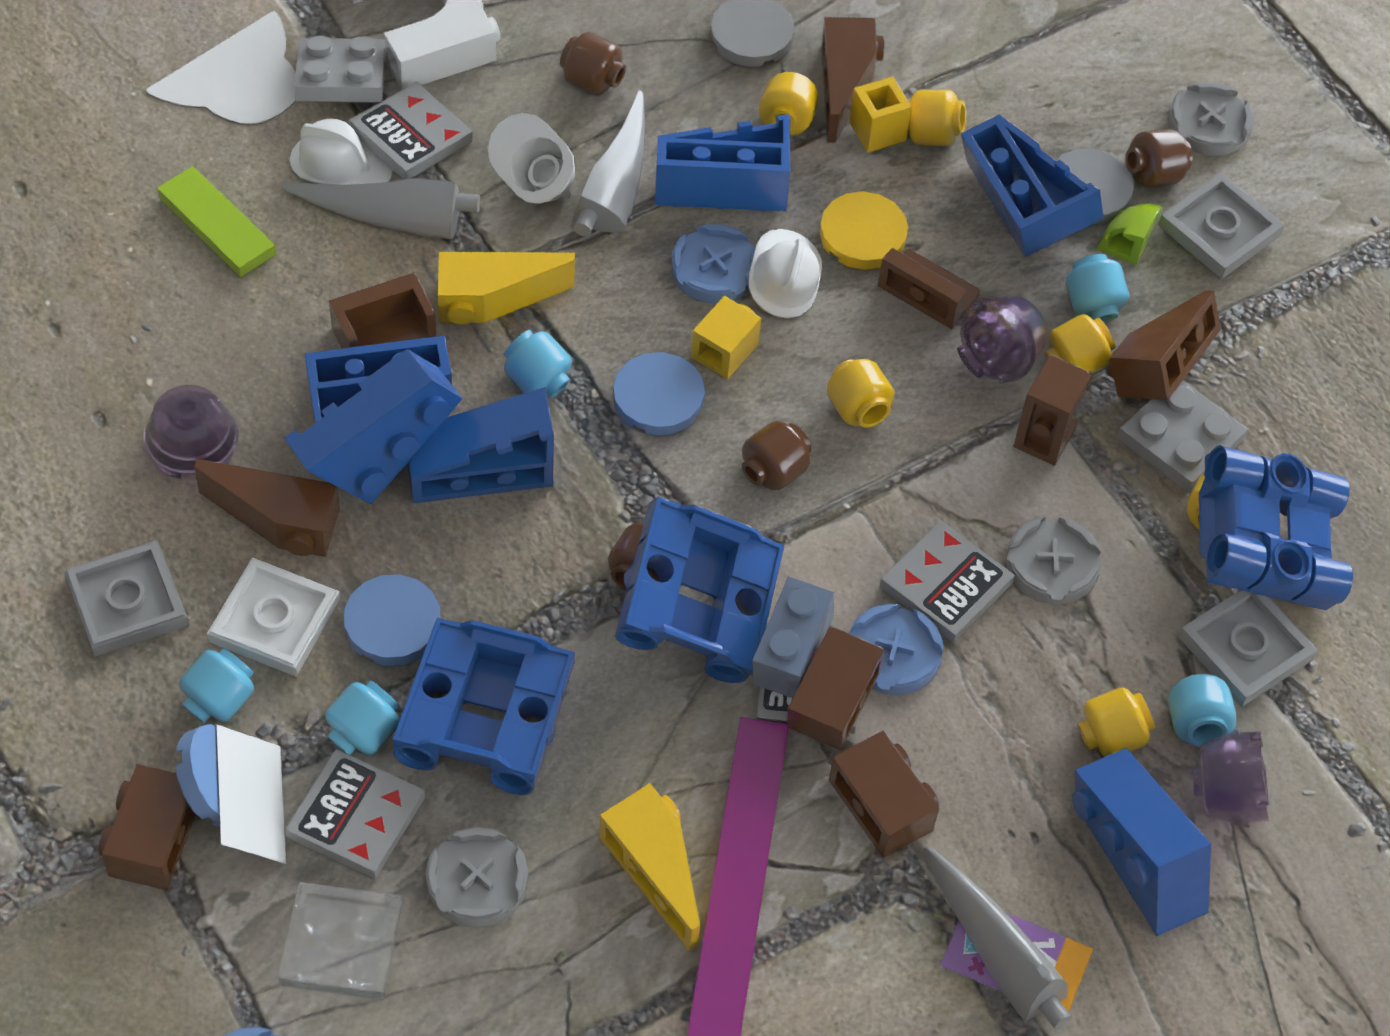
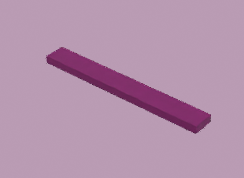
M740 717L687 1036H741L789 727L787 724Z

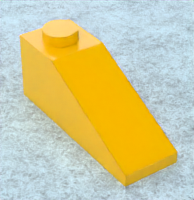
M439 252V323H454L458 325L485 323L574 288L575 253Z
M649 783L600 814L599 838L690 952L698 947L700 921L681 828V815L671 798L667 795L660 796Z

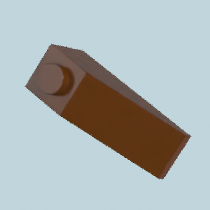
M824 18L821 55L827 143H836L850 119L854 88L871 83L874 77L876 61H883L884 36L876 34L875 18Z
M1214 291L1200 293L1125 337L1109 359V373L1114 378L1117 396L1168 400L1221 330Z
M201 459L196 460L194 468L198 490L204 497L279 549L287 550L298 556L317 555L326 557L340 511L337 486L319 480Z

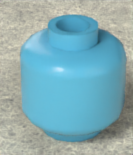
M1094 254L1075 261L1072 265L1073 270L1067 274L1065 281L1074 313L1076 315H1088L1093 320L1100 318L1104 323L1116 319L1119 316L1118 310L1122 309L1129 301V290L1121 265L1115 260L1107 259L1105 254Z
M527 330L517 337L503 354L507 358L504 364L505 374L523 393L546 387L547 395L550 398H554L571 381L566 374L571 368L572 358L548 332L539 331L533 333L531 330Z
M224 647L219 653L213 650H206L197 658L179 681L181 691L187 696L181 705L203 723H206L210 717L220 722H228L253 694L254 685L250 677L254 672Z
M1196 674L1180 680L1172 687L1168 695V707L1173 730L1180 740L1190 745L1206 748L1220 744L1232 733L1236 726V710L1231 690L1224 680L1214 675Z
M372 680L366 685L353 682L340 694L325 713L328 724L333 728L327 737L348 755H351L355 749L365 755H373L396 731L400 721L396 711L400 705Z

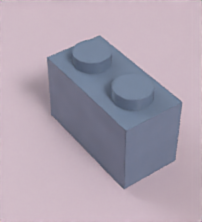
M789 576L787 577L752 660L753 685L790 698L794 697L834 618L833 591Z

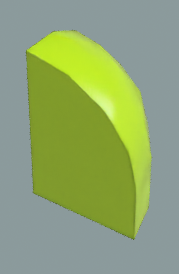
M1151 203L1138 204L1119 212L1105 230L1096 250L1137 265L1161 217L1162 206Z

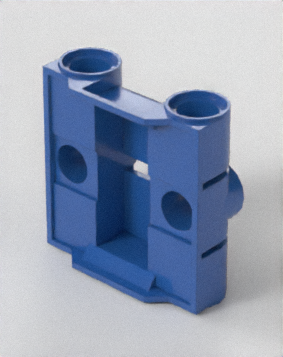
M1219 445L1205 456V479L1199 491L1200 554L1206 559L1207 582L1322 610H1327L1336 604L1342 603L1350 593L1353 584V572L1348 563L1332 559L1330 519L1339 516L1347 505L1350 491L1347 479L1339 475L1307 468L1297 456L1290 453H1282L1272 459ZM1280 513L1287 516L1288 540L1280 537Z
M661 497L655 498L649 502L634 563L627 568L624 574L626 595L615 633L616 639L623 645L639 650H653L666 640L706 655L707 659L704 670L710 677L728 683L746 681L753 674L752 660L766 629L785 545L762 536L756 528L697 505H681ZM647 567L656 572L659 582L650 577ZM680 585L712 596L714 599L713 605L711 606L679 594ZM735 601L744 606L747 615L739 611Z
M436 618L393 737V754L395 758L407 767L426 771L436 767L440 755L490 767L491 782L505 792L515 795H528L532 793L546 749L555 736V722L575 664V652L549 645L538 636L474 620L461 623ZM434 692L447 694L442 698H431L428 696ZM470 703L505 712L506 714L503 721L462 711L463 704ZM529 716H538L543 720L530 723L523 719Z

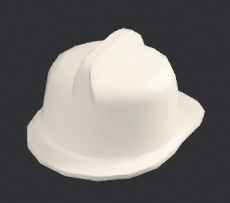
M520 113L511 115L500 122L492 132L488 145L489 161L496 173L518 197L527 203L540 204L558 200L560 197L568 199L571 196L569 189L575 178L574 156L568 145L545 121L536 115Z
M324 119L313 124H304L301 129V140L292 149L289 159L292 171L299 178L317 184L385 183L391 180L393 170L358 138L355 130L350 125L338 119Z
M785 229L770 230L760 237L753 255L748 287L753 300L762 310L772 316L789 319L801 316L811 308L817 295L822 272V259L817 248L806 237Z

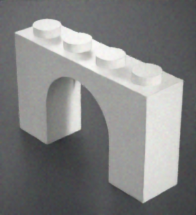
M351 0V1L353 2V4H355V3H358V2H361V1H364V0ZM441 0L445 6L434 16L384 33L386 63L401 90L415 82L424 85L496 61V42L501 40L500 31L493 17L488 18L485 14L482 0Z

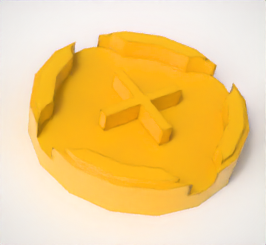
M861 191L846 193L832 200L823 211L819 235L823 248L829 255L831 251L833 255L839 257L838 262L847 267L869 270L881 268L882 258L891 248L901 253L903 252L908 224L904 212L895 202L880 194Z

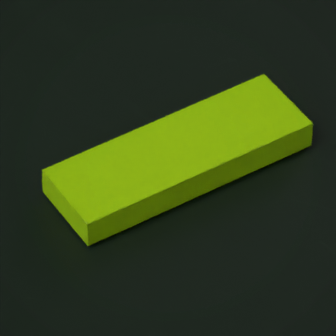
M193 165L157 187L159 199L240 278L276 255L275 244Z

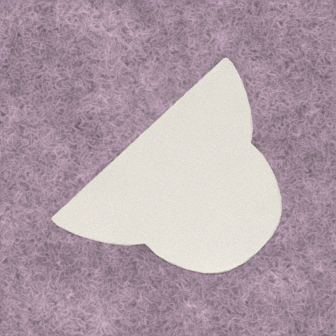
M275 11L268 13L150 86L146 91L168 102L192 107L206 106L216 115L242 124L261 123L281 114L295 101V70L284 58L286 36L280 17Z

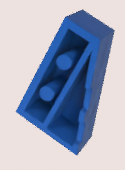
M790 114L777 116L776 123L753 127L750 120L738 122L736 130L713 133L712 128L708 127L658 136L655 205L759 211L787 210L790 180Z
M999 114L961 133L967 164L1025 257L1104 219L1100 189L1092 183L1086 184L1071 173L1070 167L1060 159L1058 161L1054 160L1042 151L1039 143Z
M445 336L305 353L314 424L325 417L321 412L333 402L339 407L360 392L362 389L358 385L406 349L437 366L452 384V373Z
M408 349L358 385L362 390L339 407L333 402L321 412L325 417L300 434L295 429L284 437L308 472L371 505L463 399L437 366Z
M546 387L447 417L407 463L413 503L553 487L554 431Z
M1125 748L1076 769L1075 793L1072 794L1074 809L1077 815L1087 823L1155 935L1159 936L1209 912L1211 843L1131 752Z

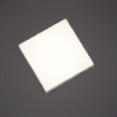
M252 557L208 630V642L297 677L340 601V593L338 590Z

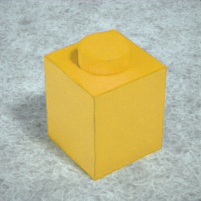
M892 76L854 88L849 123L866 152L870 153L906 141L912 106Z
M724 295L694 328L691 358L728 380L759 345L762 318L756 315L750 307L738 304Z

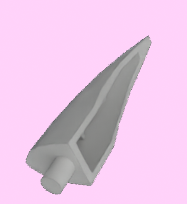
M638 91L618 135L602 157L593 165L572 220V223L575 224V232L581 236H589L592 230L614 233L624 231L627 227V220L631 216L639 187L644 157L645 112L644 98L641 91Z
M410 178L385 183L349 185L282 182V190L342 216L382 228L433 238L453 239L459 211L479 212L480 195L461 193L456 182Z
M930 846L925 847L922 853L948 902L991 977L1021 1018L1027 1022L1043 1013L1055 1030L1061 1029L1068 1024L1072 1016L1060 1002L1067 997L1068 990L1067 983L1012 918L980 887Z

